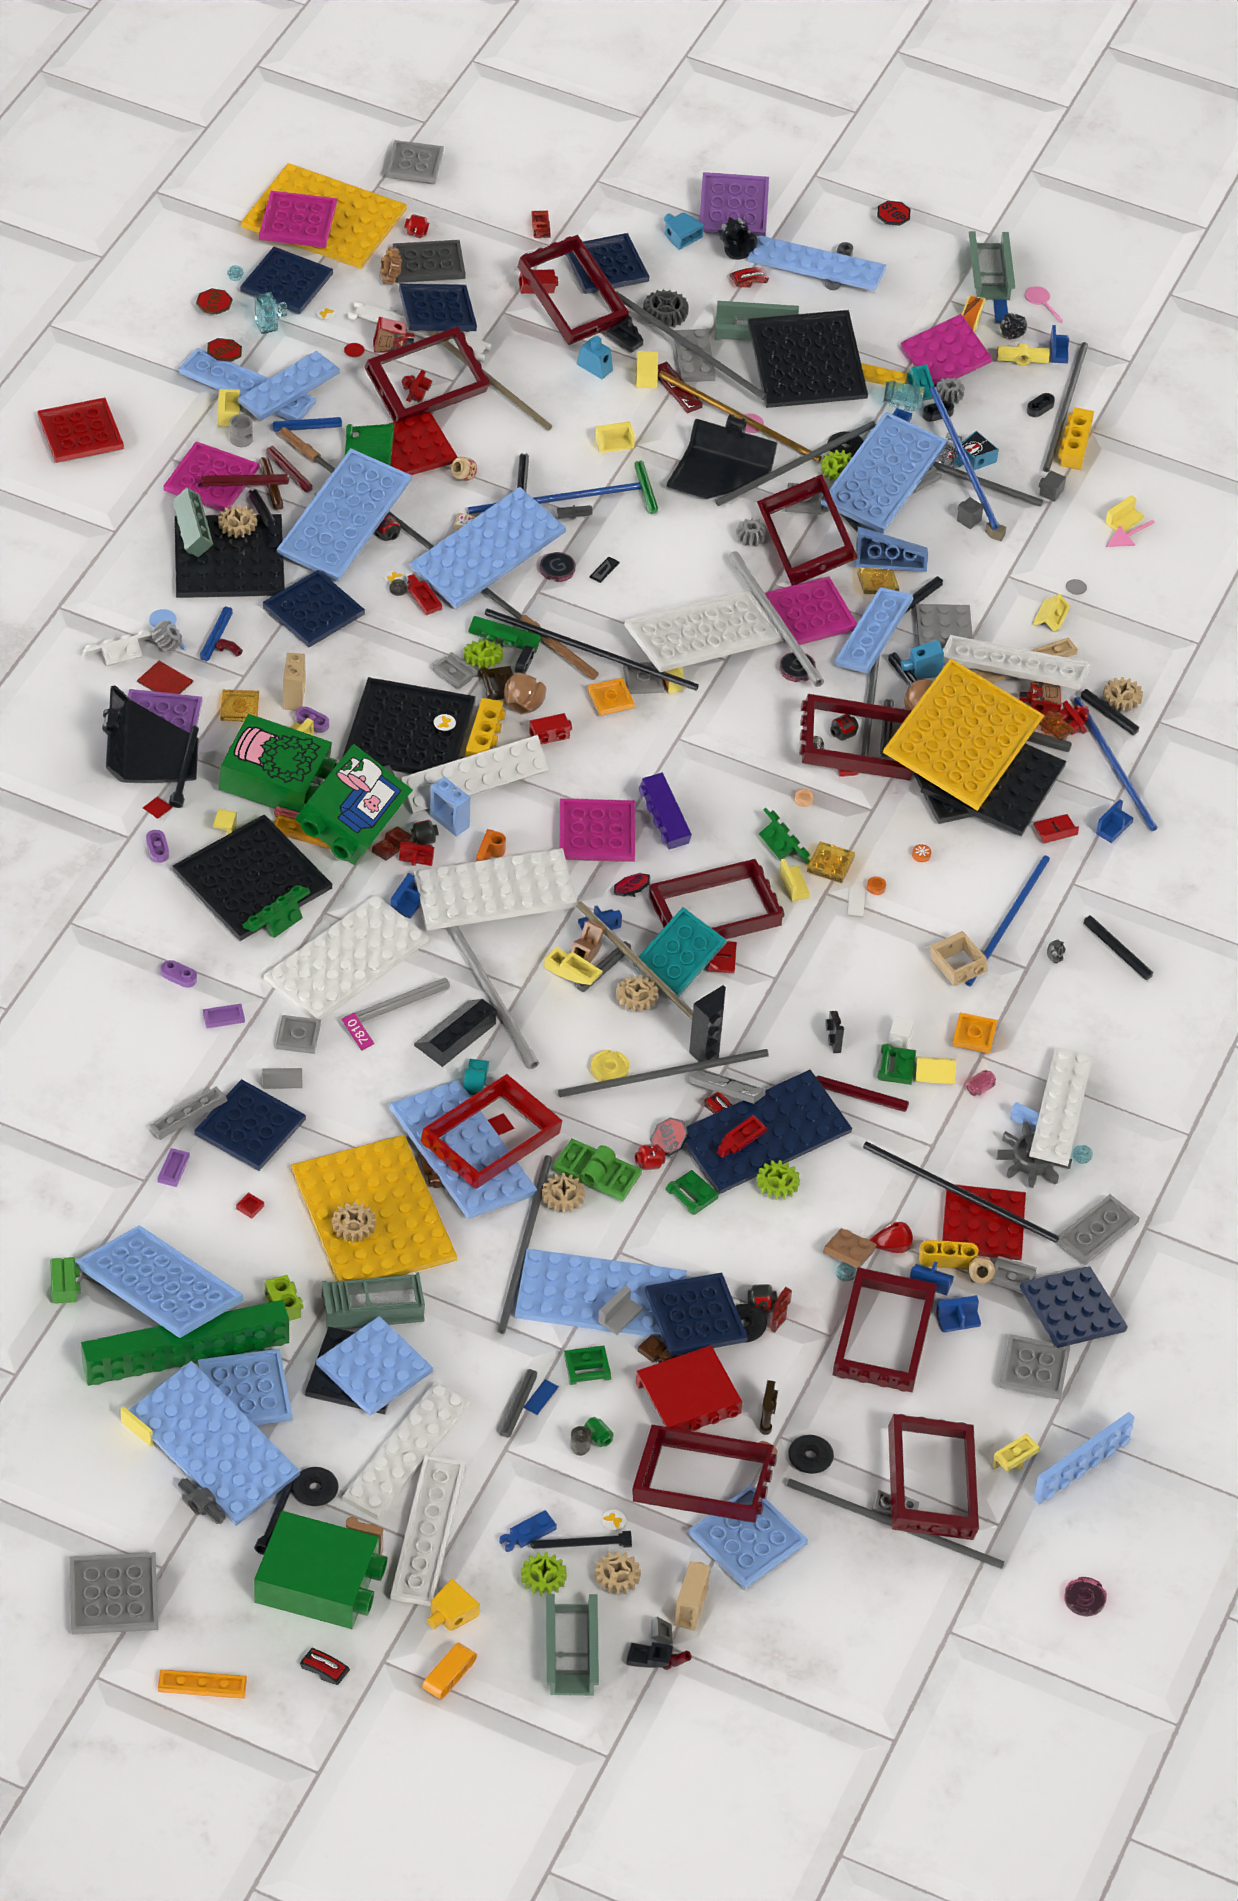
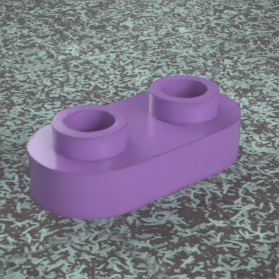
M306 706L296 710L295 718L299 724H302L309 718L314 721V732L323 733L329 729V719L327 716Z
M160 830L149 831L146 835V844L151 859L158 863L165 862L169 858V848L165 834Z
M174 960L165 961L161 965V975L163 978L186 988L196 984L197 973L194 969Z

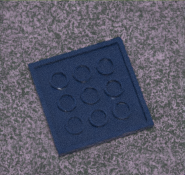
M628 233L583 241L613 288L649 282L650 276ZM574 253L566 254L584 293L598 292Z
M273 247L240 286V291L301 314L333 275V269Z
M399 283V292L409 330L446 331L457 326L461 331L465 332L477 330V323L466 285Z
M316 570L263 602V608L307 647L315 645L365 615V609L320 570Z
M241 1079L226 1095L227 1102L213 1109L195 1129V1135L260 1171L306 1120V1115Z
M1090 1266L1023 1281L1020 1284V1289L1057 1348L1123 1333L1128 1328Z
M722 1272L645 1287L646 1296L669 1356L690 1353L710 1345L713 1348L747 1342L748 1336Z

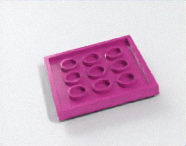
M271 190L259 233V240L326 248L337 206V198Z
M962 314L901 342L902 349L915 367L927 364L934 387H936L937 382L941 381V378L947 379L949 377L953 379L955 377L956 380L993 362L991 355Z
M196 441L163 485L164 491L179 495L184 489L189 488L200 494L203 505L224 512V508H231V505L235 503L246 486H202L201 476L255 475L259 469V463Z
M829 576L765 593L799 645L851 632L857 625Z
M560 798V848H563L565 859L635 862V800Z

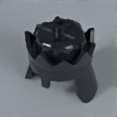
M729 217L726 224L723 223L721 230H718L720 239L724 243L725 253L731 259H744L757 247V237L748 229L746 220L743 221L741 218L734 220Z

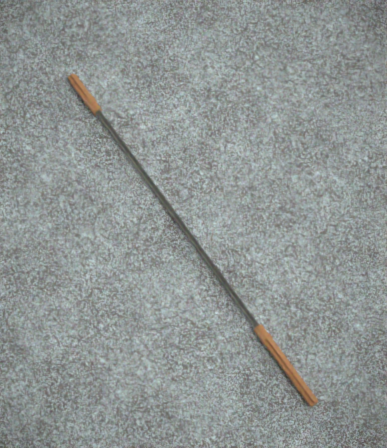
M286 427L281 428L279 435L300 450L302 455L308 457L313 462H318L330 473L334 472L335 468L321 458V454L313 449L310 444H306ZM388 512L387 515L394 517L404 531L430 550L434 547V545L392 512ZM485 588L482 591L515 618L540 627V624L536 621L534 622L527 615L520 614L489 588ZM540 635L544 643L590 679L595 680L599 675L594 668L562 643Z

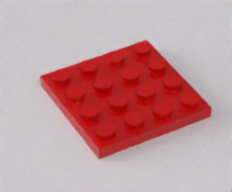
M105 397L37 411L55 463L124 449V443Z
M431 412L407 418L398 423H389L394 424L391 455L392 467L409 475H414L450 465L458 458Z
M956 1185L1023 1219L1025 1218L1026 1192ZM946 1189L942 1241L973 1243L978 1247V1256L993 1258L1000 1256L1021 1261L1024 1227Z

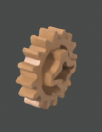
M388 248L386 255L381 259L380 274L383 284L393 285L396 282V277L401 273L402 259L397 248Z

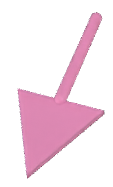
M1152 520L1127 534L1119 526L1106 547L1135 546L1129 536L1150 526L1155 521Z

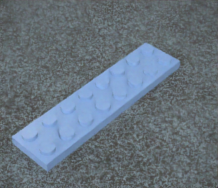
M759 236L757 247L748 256V262L825 280L829 279L834 282L872 291L877 289L886 271V264L765 236Z
M199 348L179 367V373L217 390H240V396L270 379L232 362L216 360L207 354L206 351ZM305 394L274 414L288 420H302L316 404V398Z

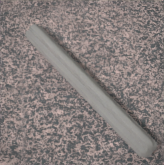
M443 978L355 1012L360 1022H364L446 990L450 987V983L447 978Z

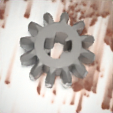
M947 377V379L941 378V381L937 382L936 389L942 401L958 404L963 399L965 388L961 384V380L956 381L955 377L953 379Z
M753 518L740 522L736 529L738 542H742L743 546L750 545V547L752 545L758 547L759 543H763L767 533L764 523H760L759 519L755 521Z
M164 620L158 623L152 630V637L155 639V643L164 652L174 651L182 643V635L171 621Z

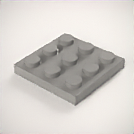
M395 140L386 177L435 184L444 146Z
M916 604L919 646L939 640L941 647L944 648L950 635L973 639L970 605Z
M1010 1334L1000 1388L1061 1400L1070 1346L1057 1348L1052 1342Z

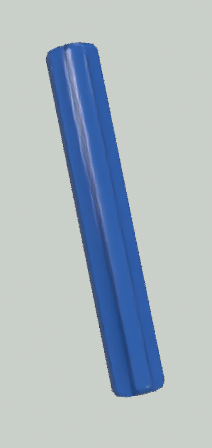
M341 417L274 421L273 431H280L282 427H286L290 431L336 428L342 426Z
M225 606L200 653L201 660L208 661L215 649V644L218 643L233 614L231 607Z

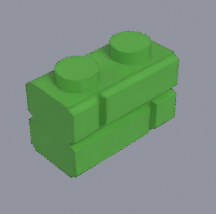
M52 1258L50 1260L52 1302H76L77 1294H81L80 1282H76V1277H80L79 1266L75 1265V1258Z

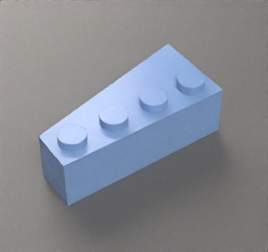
M858 526L856 555L858 559L855 560V567L927 572V547Z

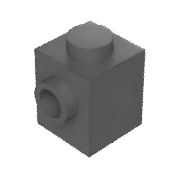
M1050 470L1047 476L1039 482V495L1055 502L1064 490L1066 477Z
M969 497L966 501H962L959 504L957 521L968 529H972L982 521L984 506Z

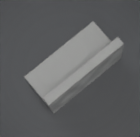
M302 1068L263 1069V1089L302 1088Z
M624 1286L599 1310L598 1322L618 1335L643 1311V1307L631 1300V1289Z

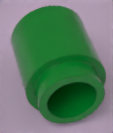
M592 1417L586 1421L584 1425L585 1433L598 1447H606L612 1442L614 1433L601 1419Z

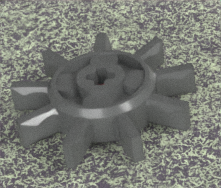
M1027 1121L1023 1122V1136L1019 1139L1007 1131L1003 1133L1002 1141L1014 1147V1149L998 1150L997 1160H1013L1014 1165L1009 1167L1007 1171L1009 1179L1022 1171L1029 1174V1187L1034 1188L1037 1175L1046 1174L1055 1185L1058 1183L1059 1175L1053 1169L1054 1165L1067 1169L1071 1168L1072 1159L1069 1160L1068 1166L1029 1156L1035 1133H1031Z

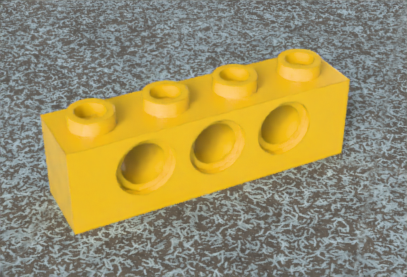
M1074 407L1072 414L1069 413L1067 424L1070 425H1066L1064 435L1067 437H1063L1061 447H1064V449L1060 448L1058 459H1061L1060 466L1081 470L1094 411Z
M481 699L466 748V757L491 750L497 746L498 736L496 735L497 733L500 734L502 723L500 722L505 719L506 710L503 709V701Z

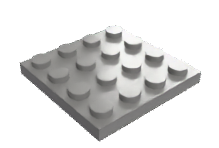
M156 1552L70 1557L72 1635L158 1630Z

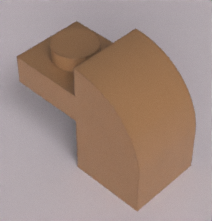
M591 920L586 921L581 937L574 941L570 953L574 952L591 963L602 946L601 939L605 927Z

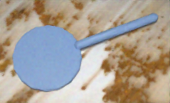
M160 609L150 615L149 622L153 627L164 620L171 621L174 625L177 618L172 611ZM181 643V644H180L181 648H182L183 650H186V647L184 646V644Z

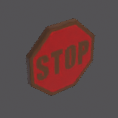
M211 288L199 293L196 305L204 313L218 315L230 310L233 299L225 290Z
M216 338L208 342L207 354L219 361L232 362L242 356V346L232 339Z

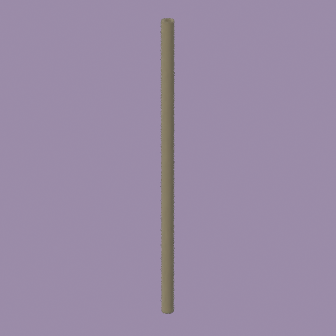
M436 331L430 332V336L438 334ZM449 341L440 343L468 366L459 349ZM482 369L493 387L546 430H551L552 425Z
M580 901L576 907L589 920L605 927L604 934L692 1020L693 1010Z

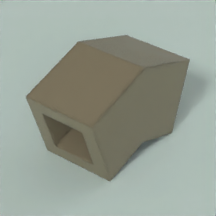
M990 522L986 523L985 531L992 539L1002 541L1006 534V526L999 524V528L994 530Z

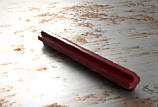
M288 474L201 476L202 486L289 484Z
M818 1075L816 1077L826 1090L906 1112L909 1106V1102L903 1099Z

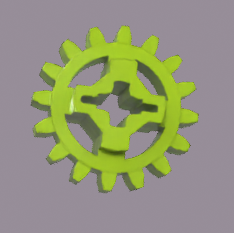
M835 450L834 454L830 451L828 456L824 455V459L821 462V472H824V477H829L828 481H836L852 459L851 453L845 454V450L839 453L838 450Z
M481 639L479 642L472 641V644H467V647H464V660L468 664L472 663V666L478 665V668H488L489 665L495 667V663L500 664V661L503 660V648H500V644L495 645V641L491 643L488 640Z
M779 1160L778 1164L771 1161L770 1166L765 1163L764 1169L760 1168L759 1174H757V1187L762 1188V1194L768 1193V1198L775 1196V1200H778L782 1196L785 1200L786 1195L792 1197L793 1192L798 1191V1186H800L799 1172H795V1166L790 1168L789 1162L783 1165L781 1160Z
M538 1552L536 1558L530 1555L529 1562L524 1561L523 1568H521V1582L525 1583V1589L532 1588V1594L538 1591L540 1596H543L544 1592L551 1594L553 1590L558 1593L559 1587H564L567 1580L566 1565H562L563 1560H556L555 1554L548 1557V1552H545L544 1556H541Z

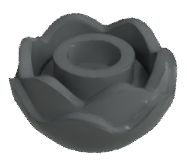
M1059 939L1052 941L1047 948V956L1053 963L1061 962L1064 959L1063 954L1066 948L1063 945L1064 942L1059 941Z

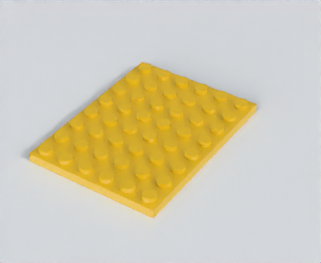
M287 163L241 221V227L260 233L271 190L337 198V206L326 248L298 244L291 245L362 269L405 213L407 204Z
M950 658L886 745L883 753L978 811L1040 724L1044 715Z
M405 1134L291 1164L292 1173L337 1282L402 1276L457 1261V1254ZM354 1202L357 1203V1206L363 1203L365 1209L370 1207L371 1213H375L376 1227H374V1233H369L368 1239L362 1237V1242L355 1239L354 1243H352L349 1238L347 1241H344V1236L338 1238L337 1232H333L332 1218L334 1217V1211H338L339 1206L345 1208L346 1203L350 1206H353Z

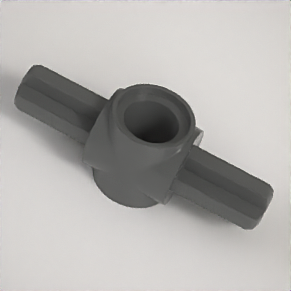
M188 1478L181 1479L178 1487L188 1496V1505L191 1510L197 1515H207L216 1524H222L226 1516L215 1506L216 1499L213 1493L206 1487L197 1488Z

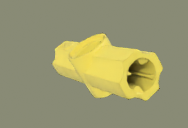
M1020 343L1016 347H997V361H1013L1020 366H1026L1030 362L1049 363L1050 350L1048 348H1030L1026 343Z

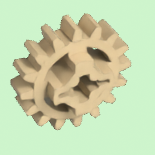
M231 505V509L224 508V512H220L218 524L223 534L228 532L229 537L233 534L235 538L238 535H241L243 538L244 534L251 535V531H255L257 519L253 509L247 510V506L241 508L240 505L235 508Z
M1121 677V680L1114 678V682L1109 680L1108 685L1105 684L1103 692L1104 701L1106 703L1109 702L1110 706H1115L1116 710L1121 708L1124 712L1128 708L1129 711H1132V707L1138 708V704L1142 702V687L1137 686L1136 681L1132 683L1130 678L1127 681L1124 680V677Z
M632 975L631 979L625 977L624 982H619L616 990V999L620 1000V1006L625 1005V1010L632 1008V1012H635L636 1009L643 1012V1008L650 1010V1005L655 1006V1001L658 1000V987H655L654 981L649 982V977L642 979V975H639L638 978Z
M562 1173L561 1177L555 1174L554 1179L548 1178L547 1183L543 1184V1203H548L549 1209L554 1207V1212H557L559 1209L562 1210V1213H565L567 1209L573 1212V1207L579 1209L580 1204L584 1203L585 1197L584 1184H579V1178L572 1179V1174L569 1177H565V1173Z
M356 1202L353 1203V1206L346 1203L345 1208L339 1206L338 1211H334V1217L332 1218L333 1232H337L338 1238L344 1236V1241H347L349 1238L352 1243H354L355 1239L362 1242V1237L368 1239L369 1233H374V1227H376L375 1213H371L370 1207L365 1209L363 1203L360 1206H357Z
M616 1551V1555L608 1552L607 1558L601 1556V1561L596 1563V1583H601L602 1590L608 1588L609 1594L612 1591H616V1595H619L620 1591L628 1594V1588L634 1590L635 1584H639L641 1577L639 1562L634 1563L635 1557L628 1558L627 1552L623 1555H620L619 1551Z

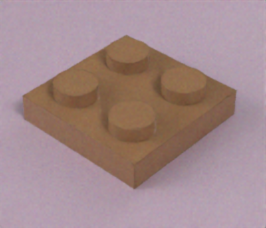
M840 1228L825 1245L823 1253L858 1268L873 1254L877 1244L852 1233L850 1230Z

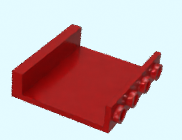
M712 1345L636 1371V1384L638 1388H645L665 1427L696 1431L706 1425L716 1424L721 1420L734 1418L741 1414L743 1401Z

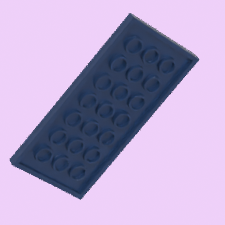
M810 1069L766 1089L765 1096L754 1104L743 1100L687 1126L689 1135L684 1145L716 1192L721 1194L757 1177L759 1169H764L765 1163L770 1166L771 1161L778 1164L779 1160H781L782 1164H785L851 1133L852 1127ZM754 1115L767 1128L763 1135L735 1154L730 1152L723 1158L717 1154L718 1146L723 1144L722 1140L725 1138V1135Z

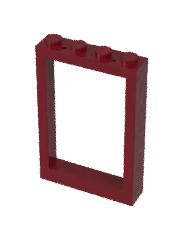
M578 235L569 236L560 242H553L550 246L538 248L536 251L529 254L525 253L520 257L518 269L568 345L611 329L629 316V311ZM570 252L574 253L613 312L573 329L569 327L531 269Z
M458 326L368 359L364 367L393 422L397 423L407 418L428 412L432 413L485 393L490 385L488 376L482 371L481 363L476 360L472 347L468 345L465 334ZM454 339L477 382L405 409L382 365L444 341Z
M822 474L757 501L792 586L858 559ZM822 493L845 546L792 568L770 514Z
M807 694L806 700H802L801 711H803V715L801 716L800 726H803V729L800 732L802 744L799 749V755H802V763L910 781L913 771L897 761L814 748L813 739L815 709L902 724L912 710Z
M756 858L649 885L648 897L663 928L673 918L665 899L748 878L751 879L768 914L713 927L712 929L723 938L730 939L782 926V918L785 915L783 907L778 904L776 893H773L771 890L769 879H766L764 876L763 867L758 864Z
M858 1267L832 1375L842 1379L847 1378L861 1383H870L880 1387H889L913 1393L937 1284ZM861 1287L925 1300L908 1372L844 1359Z
M893 1414L888 1425L892 1530L974 1540L979 1530L974 1425L942 1419L936 1420L925 1417L906 1416L904 1414ZM902 1431L964 1439L968 1517L905 1509Z
M651 1425L632 1488L633 1502L756 1523L758 1515H762L764 1503H762V1499L767 1498V1482L771 1483L773 1471L771 1467H775L777 1462V1454H774V1445ZM662 1446L763 1463L752 1505L650 1488Z

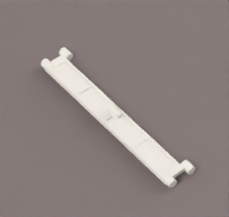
M356 301L354 306L357 308L354 313L349 312L348 318L357 320L360 317L377 323L378 318L383 317L404 322L407 333H414V335L423 338L430 337L431 331L409 330L406 316ZM465 335L468 345L474 351L475 358L484 361L485 355L483 352L485 349L490 351L492 344ZM454 339L447 340L459 349Z

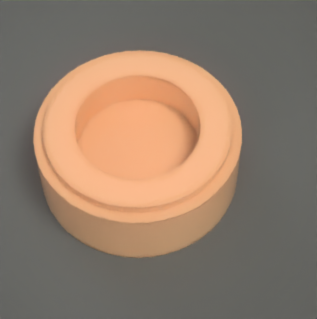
M799 789L795 793V802L802 807L810 806L813 803L814 795L808 789Z

